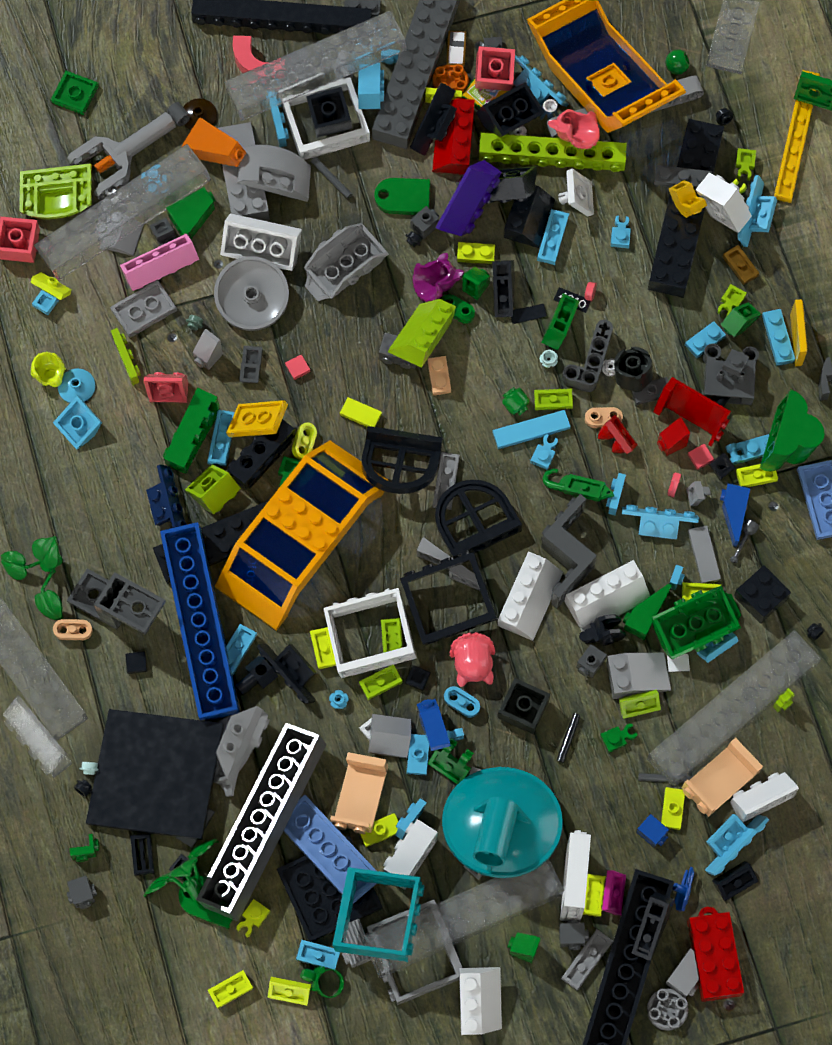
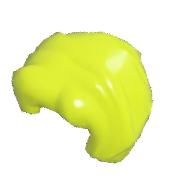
M53 352L38 353L31 363V376L43 386L58 387L62 384L66 370L62 359Z

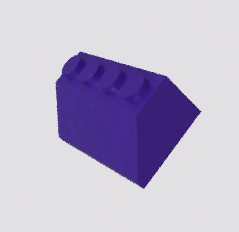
M485 160L469 166L436 228L458 236L470 234L475 228V220L483 213L482 208L492 196L490 194L491 191L499 184V177L502 172Z

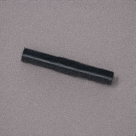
M573 713L556 760L560 763H564L580 719L579 714Z

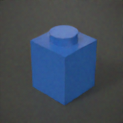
M650 814L638 827L636 833L655 848L658 844L662 846L668 839L667 833L669 829Z

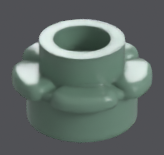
M190 315L186 319L187 326L197 331L198 328L203 327L204 320L198 316Z

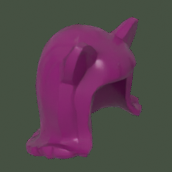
M448 253L441 254L436 261L428 262L425 265L420 263L415 265L412 278L413 287L417 296L422 301L429 302L440 299L443 292L451 289L455 282L463 277L464 271L456 269L448 261Z

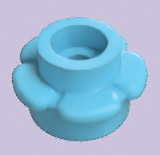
M336 690L329 697L330 704L335 709L345 708L349 700L348 695L344 694L342 690Z

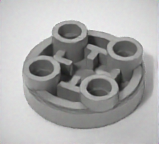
M660 989L649 999L647 1015L655 1027L666 1031L674 1030L685 1022L688 1015V1003L683 995L676 990Z

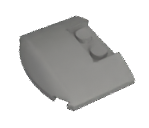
M259 144L243 147L247 153L239 164L238 184L308 202L311 165L303 158L287 149L272 145Z

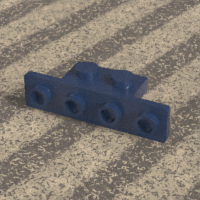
M159 464L157 469L161 483L146 490L154 523L160 526L171 521L173 528L187 525L184 521L178 489L175 486L174 473L169 466Z

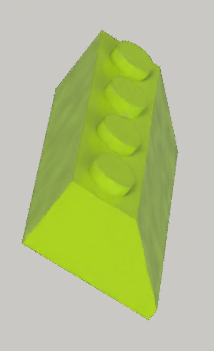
M441 299L419 304L389 348L388 353L422 368L452 323L456 306Z

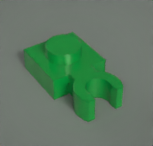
M627 724L622 731L617 726L600 734L608 753L626 746L625 739L633 740L637 737V733L632 735L628 733V729L633 728V724Z

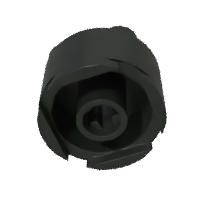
M631 347L630 350L625 351L623 349L616 355L614 359L615 379L619 386L626 390L641 392L650 384L653 378L651 357L646 350L639 347Z

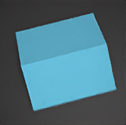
M76 396L53 424L76 449H79L96 435L102 422L83 400Z

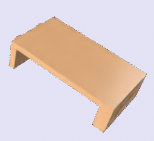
M735 738L725 750L690 780L687 779L681 788L685 796L697 804L699 811L703 814L706 813L709 817L729 800L733 794L754 778L763 766Z
M348 752L346 757L348 767L335 816H331L330 820L340 830L349 828L354 829V832L359 834H365V832L372 833L388 770V763L386 759Z

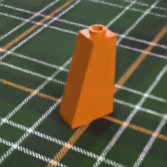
M202 118L197 120L181 146L190 158L234 167L239 166L247 153L238 141Z

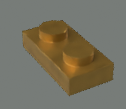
M739 245L723 254V259L743 285L759 276L758 270Z

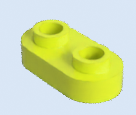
M307 422L297 428L292 445V453L299 460H302L307 453L313 450L317 430L312 423Z

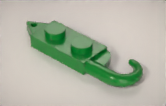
M549 469L542 478L543 484L546 487L564 492V494L577 497L581 494L586 499L600 502L601 499L614 497V493L602 481L573 474L564 476L559 483L550 481L548 479L549 475L558 473V469Z

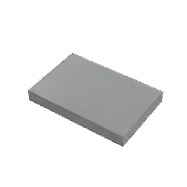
M158 280L110 307L129 338L177 311L176 306Z

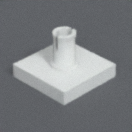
M574 169L567 170L568 191L559 193L560 203L562 205L569 203V205L587 217L594 215L592 181Z

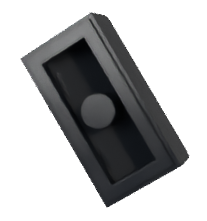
M746 861L712 880L724 901L759 882L752 866Z

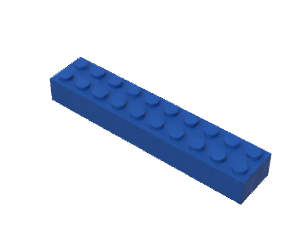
M197 522L162 530L160 534L199 719L210 721L240 713L201 527Z

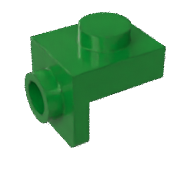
M89 834L90 846L70 848L71 858L76 860V862L88 861V858L97 857L96 851L100 850L99 840L95 839L93 834Z

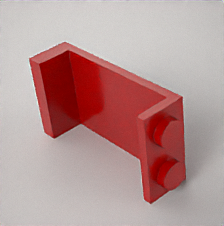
M674 377L664 386L653 411L660 416L664 409L668 408L712 434L709 446H712L715 441L719 442L724 435L722 429L725 430L730 422L728 417L731 413L728 409Z

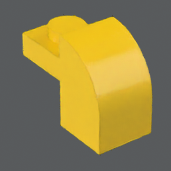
M683 180L668 189L677 209L686 218L700 213L702 208L707 206L705 199L696 195L690 182Z

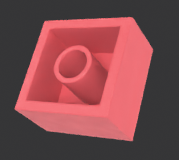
M479 46L476 57L475 88L510 91L514 79L515 49Z
M0 216V260L35 262L40 233L37 220Z

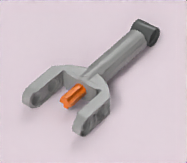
M175 102L169 106L167 113H163L122 142H115L106 137L95 136L71 152L67 160L72 166L82 165L104 150L107 157L94 165L97 172L101 174L113 165L119 171L102 181L95 189L94 194L99 200H103L108 197L107 192H110L112 188L119 190L129 183L130 165L134 155L176 127L175 123L177 126L185 125L190 120V115L179 102Z

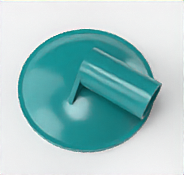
M493 767L469 775L452 790L443 809L442 828L450 851L467 868L489 877L511 878L537 869L551 857L560 841L562 833V812L554 793L536 776L516 768Z

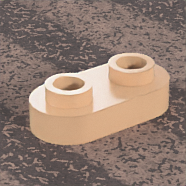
M615 407L591 408L585 414V423L591 428H602L611 418V414H616L621 422L623 414L621 410ZM595 414L598 416V418L593 419L591 415Z
M61 619L53 626V632L60 640H87L93 633L92 626L87 620ZM66 628V633H60L61 629ZM81 629H86L84 634L80 633Z

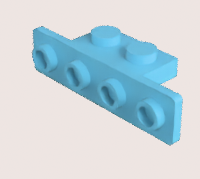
M515 55V61L524 69L513 82L516 87L526 82L540 105L550 95L560 105L565 107L569 105L565 101L567 99L566 96L560 91L556 92L553 89L554 85L549 80H544L541 77L542 73L537 68H532L529 65L530 61L526 57Z
M755 175L750 187V196L746 201L752 217L738 233V240L743 247H748L752 232H769L777 203L775 196H762L764 182L759 175Z
M630 504L622 507V514L641 516L639 535L677 539L679 521L699 523L698 515L690 511H684V514L676 513V510L665 509V511H657L655 507L639 509L638 506Z
M732 814L706 841L717 857L705 871L714 876L720 874L725 869V865L735 859L739 854L738 852L744 846L751 843L753 836L765 828V824L769 819L766 816L757 815L746 827L737 815Z

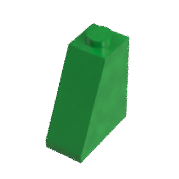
M205 187L166 207L167 215L180 236L187 234L192 239L215 210L214 202L216 200L212 192H207Z

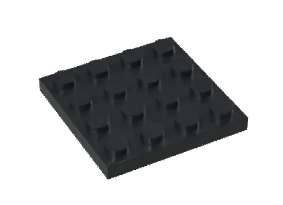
M350 836L345 837L354 846ZM306 855L277 868L279 877L309 942L334 932L342 900V894ZM374 887L353 904L349 922L357 919L360 920L383 909Z

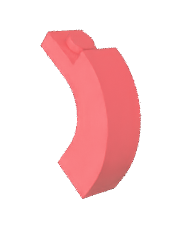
M233 36L234 59L239 70L247 78L262 84H267L268 78H286L285 63L262 62L253 56L251 36Z

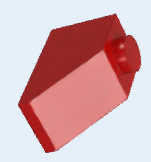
M681 417L659 434L657 445L662 452H665L666 456L687 447L690 431Z

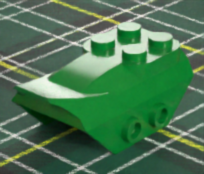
M722 586L705 593L700 590L691 594V599L685 601L682 598L674 602V607L653 616L652 623L655 633L666 654L671 659H675L694 649L696 652L707 648V643L713 642V644H717L725 640L723 636L740 629L738 621L741 613L732 594L724 592Z

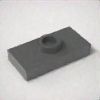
M667 377L651 381L641 392L631 391L635 405L658 400L664 386L668 383Z

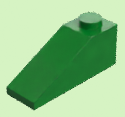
M564 293L562 294L541 343L556 350L560 348L580 302L579 300Z
M667 584L635 606L631 613L627 612L623 619V623H625L624 630L645 640L653 625L652 617L659 613L672 585Z

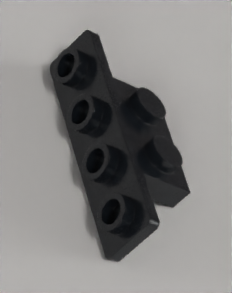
M444 83L439 84L410 145V149L425 156L433 140L442 142V139L445 138L447 129L454 120L457 108L450 105L456 92L453 88Z
M266 643L257 646L260 655L273 665L272 668L277 674H281L285 679V684L295 690L301 702L310 704L316 701L304 685L317 672L292 644H289L278 656Z

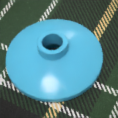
M71 369L64 373L62 384L58 386V392L62 399L68 403H71L76 396H79L83 402H86L94 394L95 380L84 369ZM76 381L79 382L77 386L72 385Z

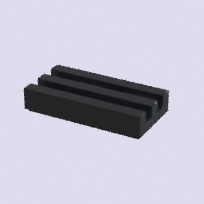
M151 834L130 836L134 876L155 874ZM147 838L150 869H146L143 839ZM137 839H139L142 870H138L135 842Z

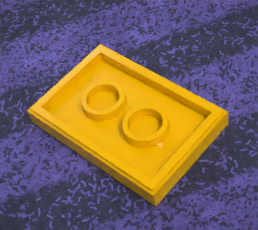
M801 299L795 300L790 314L795 366H802L807 354L804 309Z
M282 400L238 404L226 434L229 437L276 434L287 409V402Z

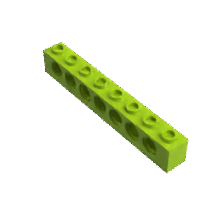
M481 133L479 161L485 160L488 163L501 162L503 164L519 163L524 166L533 164L541 167L589 168L596 171L603 169L619 172L625 169L627 143L598 141L591 149H580L572 145L571 142L564 141L561 138L521 135L499 137L493 133ZM500 148V149H502V150H501V151H496V150H494V149ZM550 152H555L556 154H555V155H550L549 153H550ZM572 153L574 156H568L567 154ZM585 155H592L593 157L588 158Z

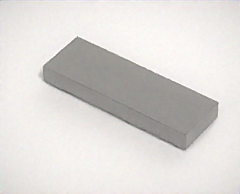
M444 452L440 454L433 508H436L442 494L456 484L459 454ZM453 499L447 506L448 510H452Z
M702 526L688 529L701 583L709 584L721 581L708 527Z
M596 929L561 979L578 991L613 943V940Z

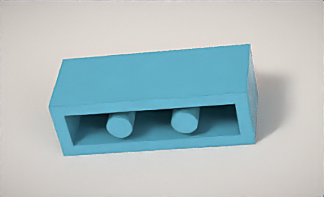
M359 63L358 108L380 109V102H384V70H380V63Z

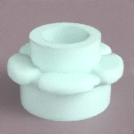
M546 350L540 355L539 360L543 363L544 367L550 368V366L554 367L557 364L558 356L553 350Z
M82 762V768H79L83 770V774L95 775V771L99 770L97 769L98 763Z

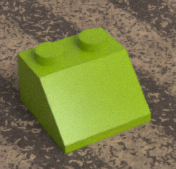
M211 464L185 491L206 511L215 514L223 508V505L228 500L234 498L241 488L229 472Z

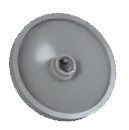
M247 256L232 261L220 272L214 287V298L219 313L229 324L241 330L257 331L273 325L281 318L288 304L289 289L284 274L274 263L261 257Z

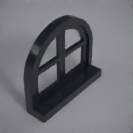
M368 426L361 461L362 472L372 485L386 492L408 494L422 490L434 480L437 474L443 437ZM374 448L398 451L396 464L371 460ZM405 453L430 456L428 468L403 465ZM372 466L395 469L392 482L380 477ZM402 470L424 474L415 481L399 483Z
M465 480L456 483L442 494L436 506V527L450 553V557L453 559L458 558V554L465 551L477 553L522 531V523L506 495L498 487L486 481ZM481 491L489 494L494 499L473 508L465 492ZM458 495L467 512L445 522L447 506ZM498 502L507 519L484 529L476 512ZM470 516L478 533L456 543L447 526Z

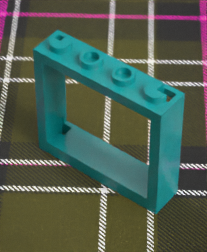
M348 867L333 940L335 952L408 962L409 955L412 956L414 944L411 943L412 936H416L417 933L416 916H419L421 911V904H418L419 898L423 897L425 888L420 877ZM357 881L413 888L402 951L345 943Z

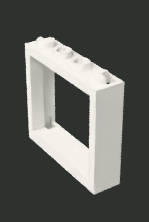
M350 77L340 78L331 83H323L314 88H305L300 92L288 93L281 97L282 107L298 154L304 160L370 141V132L362 109L358 108V98ZM339 87H342L343 91L348 90L361 128L303 145L290 107L307 102L306 96Z
M388 588L381 593H369L359 599L350 598L347 602L333 603L332 606L324 608L337 671L341 678L417 658L399 588L392 590ZM397 601L407 647L344 663L334 618Z
M581 830L570 833L566 848L561 921H581L585 909L591 835L586 834L587 832H581Z

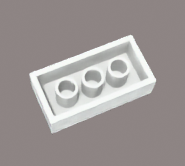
M230 213L224 223L220 255L235 259L247 256L261 257L271 261L280 269L292 271L297 264L302 229Z

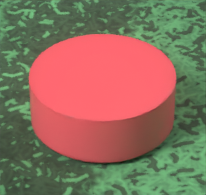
M588 282L585 291L586 300L593 301L596 293V283Z

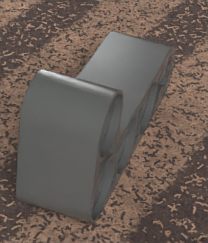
M603 319L597 323L584 367L567 365L564 368L562 381L565 386L585 392H592L596 389L612 336L613 325L610 321ZM603 330H606L604 337H602L601 332ZM600 345L603 349L598 350L595 346ZM591 362H596V363H598L599 365H598V366H592V365H590V363H591ZM567 374H574L576 377L569 378ZM589 378L592 379L594 382L587 383L585 379Z

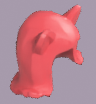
M567 109L559 114L557 119L548 121V125L556 130V133L562 140L571 142L572 145L580 149H591L600 138L598 120L595 112L592 111L583 114Z
M478 632L463 634L451 644L449 656L455 658L454 665L458 672L457 683L460 687L465 686L468 682L479 681L492 685L494 676L491 655H495L496 649L493 641L486 635L479 634Z

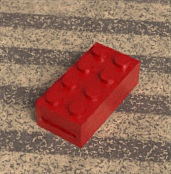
M704 907L700 910L697 917H690L687 921L699 977L698 986L701 1002L741 997L744 994L730 912L718 913L713 907Z

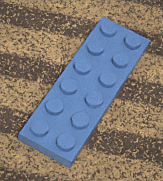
M306 795L299 799L284 832L343 895L348 867L376 870ZM357 881L353 904L377 883Z

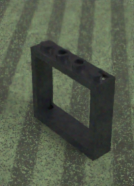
M462 552L458 554V558H445L440 561L441 564L433 566V564L422 567V571L416 573L415 570L409 571L404 574V577L400 578L423 645L426 646L498 620L474 552ZM470 561L488 613L426 635L409 582Z

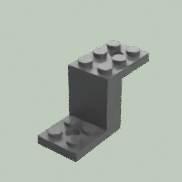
M581 494L577 498L573 497L567 504L568 508L564 512L560 511L555 517L553 525H548L542 532L541 548L569 570L565 575L566 579L562 583L558 582L552 589L551 604L556 609L565 601L566 594L574 591L595 568L597 555L567 531L584 512L586 498Z
M86 569L67 599L69 604L116 630L121 623H124L146 635L166 603L165 599L115 572L111 579L108 580L89 569ZM93 590L99 592V596L95 599L89 598V593ZM136 604L144 606V609L139 613L133 611V607Z

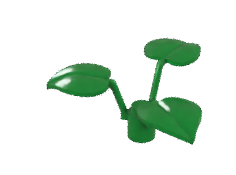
M56 536L39 538L33 542L32 551L35 558L39 561L29 565H25L26 559L21 553L17 551L4 552L0 557L1 562L8 575L13 579H24L27 576L26 569L39 564L43 571L50 572L41 588V593L35 595V604L44 616L54 620L63 619L61 599L55 592L51 590L45 591L51 577L56 573L55 568L63 562L59 554Z
M213 839L198 845L187 856L189 860L173 869L170 873L154 880L143 896L146 898L147 894L161 889L168 882H175L184 892H188L193 901H196L203 887L196 865L197 857L205 853L214 843H219V840ZM192 868L194 869L196 878L194 876L189 877L191 876ZM185 876V878L187 879L184 882L185 886L181 882H179L175 877Z

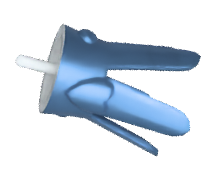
M552 99L546 100L542 107L545 113L540 116V120L546 114L548 120L553 118V114L559 116L556 101Z

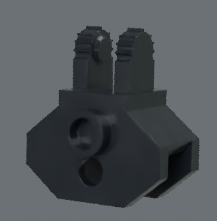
M612 614L596 618L593 623H590L591 628L582 631L579 638L586 644L597 642L607 646L622 640L626 633L622 632L621 629H613L622 620L621 617Z

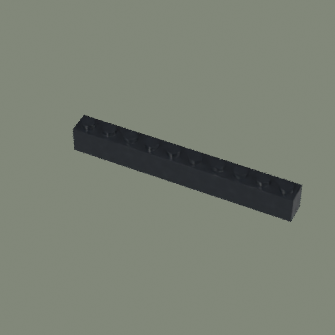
M193 0L191 11L193 23L199 25L214 24L216 26L228 25L236 28L250 27L252 29H278L288 32H316L324 35L338 34L340 36L370 37L372 9L266 0Z

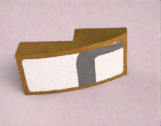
M448 31L447 65L460 64L465 67L466 31Z

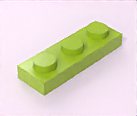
M118 328L111 330L113 340L132 385L140 383L138 376L141 373L137 365L133 366L131 360L134 357L131 349L127 350L125 347L127 340L124 333L120 334Z

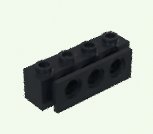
M282 419L276 434L255 435L249 447L245 446L240 453V457L237 460L234 459L228 465L227 471L236 483L245 490L251 489L292 444L291 440L296 435L295 428Z

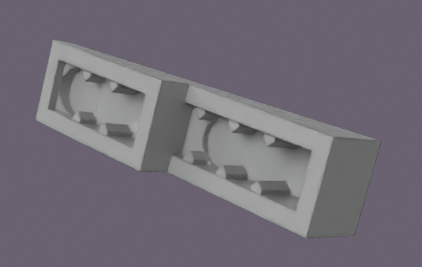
M424 537L417 548V557L437 565L441 564V560L450 557ZM461 564L448 568L450 570L449 578L480 591L473 572Z

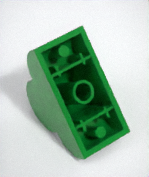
M790 389L776 408L759 469L776 471L785 462L791 464L803 463L824 439L823 425L816 417L807 413L808 406L805 399L794 390Z

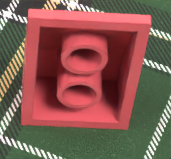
M155 372L144 377L149 402L187 403V375L179 372L173 374Z

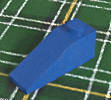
M728 483L726 490L722 489L720 500L723 501L722 509L732 545L737 548L750 488Z
M427 699L416 704L421 726L431 751L451 746L436 699Z

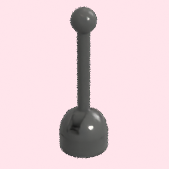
M745 519L742 527L745 534L735 555L730 558L732 563L738 562L737 557L748 535H753L757 532L759 525L756 522Z

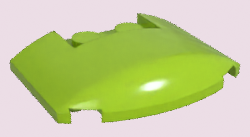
M91 164L20 171V213L22 214L25 213L30 217L38 219H59L75 215L92 205Z

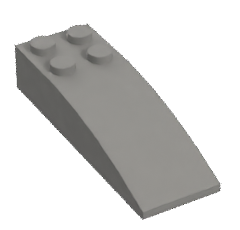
M251 122L218 128L238 141L242 147L255 145ZM222 164L231 214L269 221L265 191L238 184L239 166L234 167Z

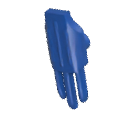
M690 867L689 872L688 870L685 871L681 885L678 883L673 885L672 889L677 892L675 897L677 911H684L688 903L694 878L693 867Z

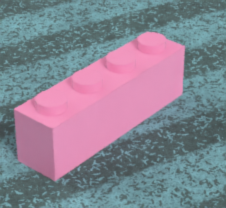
M185 234L121 264L120 267L128 285L134 291L143 288L153 281L160 280L168 274L175 273L178 269L193 264L199 260L193 242Z

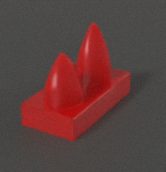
M616 414L609 418L598 434V439L601 440L616 439L612 446L613 453L628 454L638 445Z

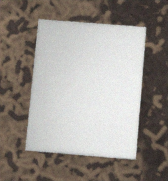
M683 654L675 659H671L667 655L668 672L690 671L688 654Z

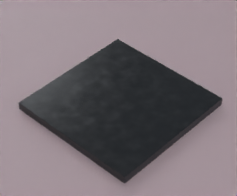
M109 709L97 766L99 770L96 771L86 824L203 840L218 761L216 751L222 739L224 724Z

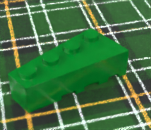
M197 387L184 417L172 437L170 446L164 451L165 465L184 474L187 473L216 420L217 412L220 410L217 396Z

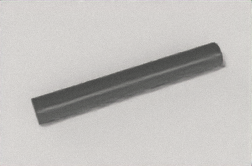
M314 157L311 163L347 199L351 198L353 194L317 157Z
M639 773L638 781L684 784L687 779L690 780L693 776Z

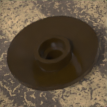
M193 99L183 106L190 115V120L184 125L189 130H192L199 118L204 119L211 125H214L216 122V108L206 99Z

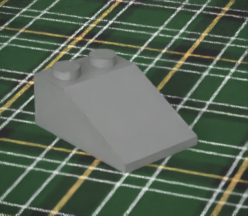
M623 653L607 656L606 664L613 699L656 689L658 693L671 691L664 653Z

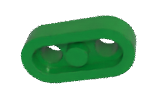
M452 294L445 295L441 299L446 302L452 301V305L456 306L454 319L461 323L473 321L475 310L472 305ZM467 310L469 313L464 314L462 311Z

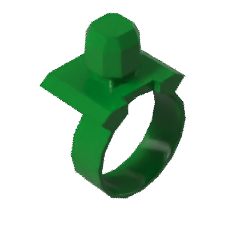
M316 966L313 970L303 969L300 974L302 980L311 984L310 991H317L322 997H336L344 988L343 976L334 969ZM328 970L335 972L340 981L339 989L333 996L324 995L318 984L320 975Z

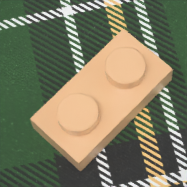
M446 356L428 358L427 363L433 396L451 393Z

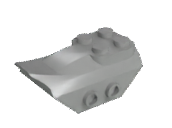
M362 223L346 226L342 230H337L329 240L321 242L304 266L307 273L305 287L317 301L327 298L332 299L349 285H354L360 276L368 274L389 253Z
M258 706L218 721V723L224 724V730L216 751L218 761L214 783L219 784L223 788L226 797L234 796L238 773L248 760L252 750L255 747L258 748L261 744V733L269 724L268 714Z

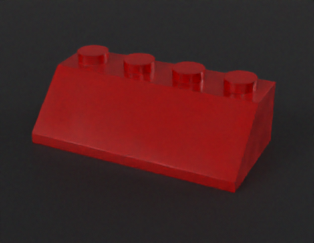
M456 98L450 103L457 110L454 120L447 129V135L442 139V142L435 140L432 172L464 175L470 165L475 100Z

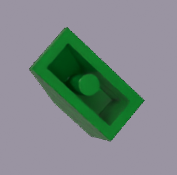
M473 267L465 272L463 275L462 291L478 301L490 284L489 273L477 267Z
M747 302L733 308L721 323V326L725 328L724 330L727 334L735 337L742 334L762 314Z
M517 932L516 937L511 936L507 947L510 948L509 955L532 963L541 938Z

